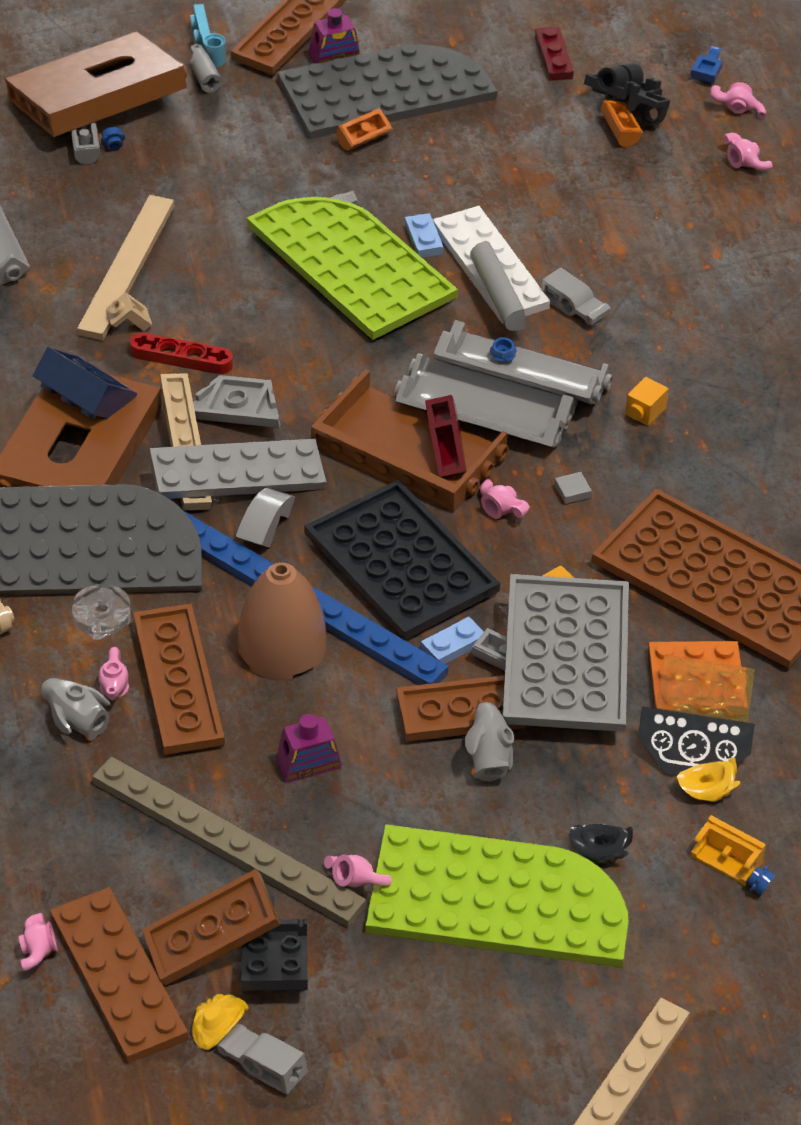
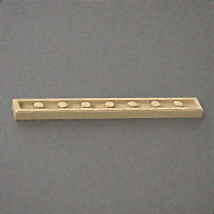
M149 195L77 328L78 336L104 340L111 327L106 309L125 292L129 293L174 208V200Z

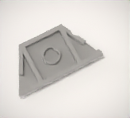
M219 375L210 382L209 386L202 388L195 394L196 400L193 401L196 419L279 428L281 425L271 380Z

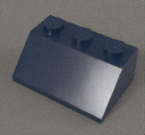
M51 347L46 348L33 374L34 378L41 381L40 387L51 393H60L62 401L72 406L79 405L82 407L80 412L92 419H96L97 416L111 417L137 395L136 391L78 355Z

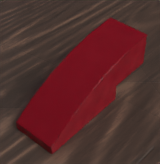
M453 395L425 400L438 476L444 478L466 473L465 454Z

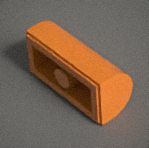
M603 101L601 112L618 143L623 147H630L636 144L643 132L632 112L627 109L626 102Z
M378 108L339 125L336 135L341 147L349 151L390 133L393 128L381 108Z

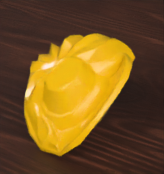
M733 757L728 761H716L693 766L680 772L677 776L679 785L686 793L698 800L711 802L727 797L732 790L737 789L741 784L740 781H734L737 765Z
M216 994L212 1000L207 998L206 1003H201L200 1006H197L192 1025V1034L198 1048L209 1050L217 1045L233 1030L244 1012L248 1010V1005L236 996Z

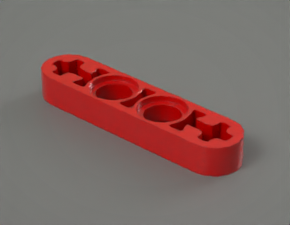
M138 333L130 339V352L137 359L214 374H226L233 368V354L226 348L149 333ZM164 349H174V350H175L173 353H163V352H162V350H164ZM190 354H200L201 357H199V358H190V357H188V355H190Z

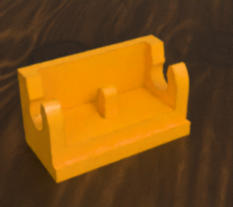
M711 815L694 840L697 844L691 851L690 856L746 886L755 869L763 863L766 844Z

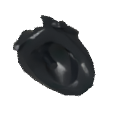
M606 824L576 825L571 827L569 838L574 848L582 856L597 864H605L607 861L612 863L615 858L622 859L628 855V851L625 850L632 843L633 828L629 826L627 829Z

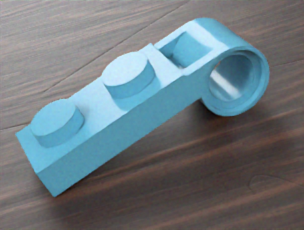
M194 5V15H190L191 30H193L194 44H199L204 48L215 67L222 66L226 62L225 38L220 34H210L204 5Z

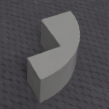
M270 488L261 490L249 505L240 523L236 537L270 548L280 516L289 518L295 496Z

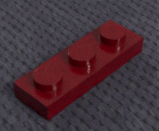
M560 27L537 28L535 38L549 81L573 79L574 70Z

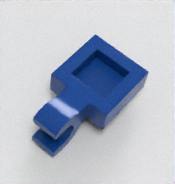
M712 46L707 57L699 55L691 69V78L714 84L722 69L723 61H720V58H718L721 48Z

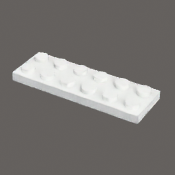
M480 206L433 219L440 239L501 323L504 322L470 258L472 248L476 244L487 240L490 242L522 303L525 316L550 309L548 297Z

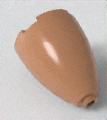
M275 563L261 573L245 599L238 625V654L250 666V671L261 677L273 680H291L293 675L305 672L310 668L315 670L323 661L327 649L326 626L319 600L302 573L288 563Z

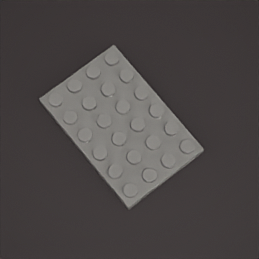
M510 574L503 718L507 724L625 732L628 581Z

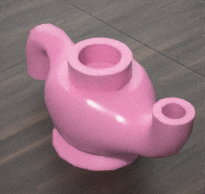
M742 82L733 83L726 93L721 92V88L717 85L711 87V98L717 102H724L732 112L741 114L748 110H756L759 118L766 117L765 107L752 95V89L748 84Z
M737 133L723 135L722 138L725 144L732 143L727 148V156L734 168L742 166L757 170L772 169L771 161L763 162L758 159L760 150L755 142L752 143L747 139H742Z
M489 479L485 480L480 486L482 507L491 518L499 519L502 515L509 514L512 511L516 517L521 518L529 511V504L524 500L517 499L516 492L512 487L503 485L493 486L492 481Z
M117 647L109 649V660L101 666L99 671L100 692L110 700L125 695L129 689L128 671L126 666L120 662L121 654Z
M326 856L324 859V866L332 868L333 879L339 886L344 887L347 885L356 888L363 887L366 884L391 885V876L374 873L371 864L361 856Z
M42 913L27 918L24 923V934L19 935L23 954L29 953L31 955L21 960L24 971L37 966L52 950L58 952L51 922L48 921L45 925Z

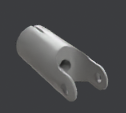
M192 45L193 59L190 60V64L197 81L203 91L207 93L217 91L222 85V78L213 61L201 45Z

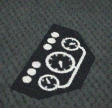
M642 707L638 738L665 774L678 776L680 772L693 766L709 762L728 761L731 757L735 758L736 765L751 755L755 724Z

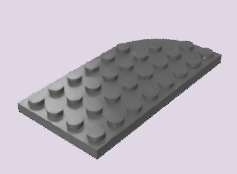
M405 44L399 47L277 72V80L309 139L336 134L339 125L378 108H381L387 120L391 122L497 99V89L480 64L460 52L433 45Z
M129 484L0 487V596L202 591L200 538L186 513L164 495L145 487Z

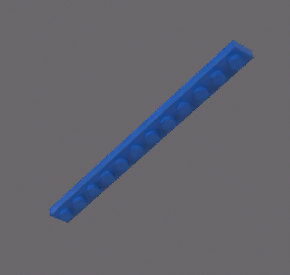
M186 513L200 538L202 557L251 586L262 572L273 565L272 562ZM311 586L319 600L328 632L418 685L439 683L448 675V665Z

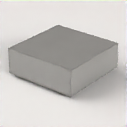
M582 472L555 478L554 485L565 504L591 498L592 490Z

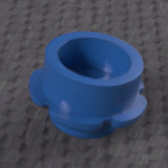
M118 127L107 128L101 134L103 147L110 150L119 149L126 139L125 134Z
M508 338L496 339L490 348V354L493 355V359L501 363L513 360L517 352L514 342Z
M765 866L763 870L759 867L755 869L747 881L752 886L749 890L751 893L754 891L761 896L772 881L775 874L767 870L769 866Z

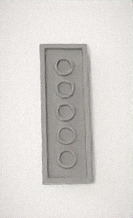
M315 439L150 448L148 454L156 492L169 499L259 493L265 488L279 492L325 489L327 483Z

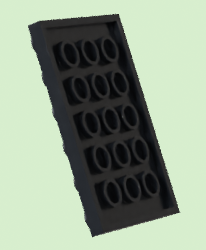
M399 479L304 525V534L403 640L500 591V582Z

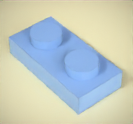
M430 213L405 217V227L415 252L421 258L443 255V244Z
M467 617L421 641V650L446 664L471 651L472 646L484 632L470 617Z

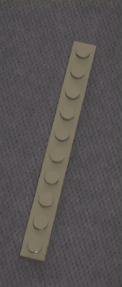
M112 756L92 776L93 784L240 868L248 872L257 869L263 881L346 928H349L366 908L365 898L343 886H339L335 881Z

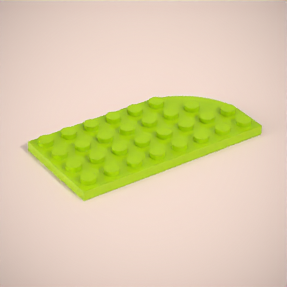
M303 197L279 202L247 217V226L372 340L458 297V289L370 212L355 204L333 198Z
M385 824L376 874L389 875L392 882L390 886L374 884L366 922V933L623 968L628 928L626 904L615 883L602 869L590 860L559 847Z

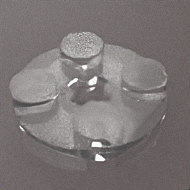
M97 584L79 591L73 599L72 618L74 624L81 631L90 634L93 639H103L107 635L116 633L128 625L131 621L130 599L119 587L110 585L111 589L101 588V584ZM96 608L107 609V611L97 612Z

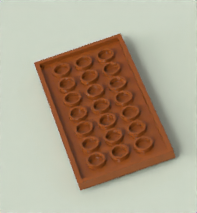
M655 489L592 553L591 562L788 669L801 656V564L658 489Z

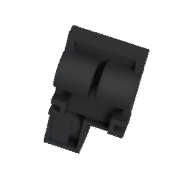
M636 63L605 67L597 73L585 75L584 85L592 87L593 92L613 95L612 98L616 101L627 102L628 99L627 109L640 111L641 119L647 125L663 122L671 101L662 97L663 89L660 88L662 81L654 80L655 78L650 77L646 78V81L643 82V70ZM651 107L657 110V118L655 120L650 115Z
M270 892L268 894L274 907V892ZM279 919L281 925L242 945L241 991L308 990L307 919Z

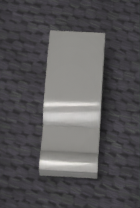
M559 268L542 279V291L550 300V304L566 315L573 316L577 314L587 324L593 325L610 313L611 308L607 303H602L596 299L589 286L563 268Z
M237 1024L217 1045L218 1052L222 1055L229 1056L240 1062L250 1075L286 1095L308 1073L303 1052L267 1033H262L259 1036L242 1024Z

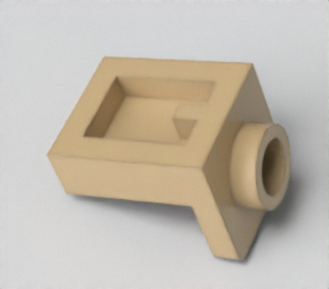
M126 292L114 300L106 309L110 323L114 327H117L125 320L130 325H136L143 331L152 326L147 307Z

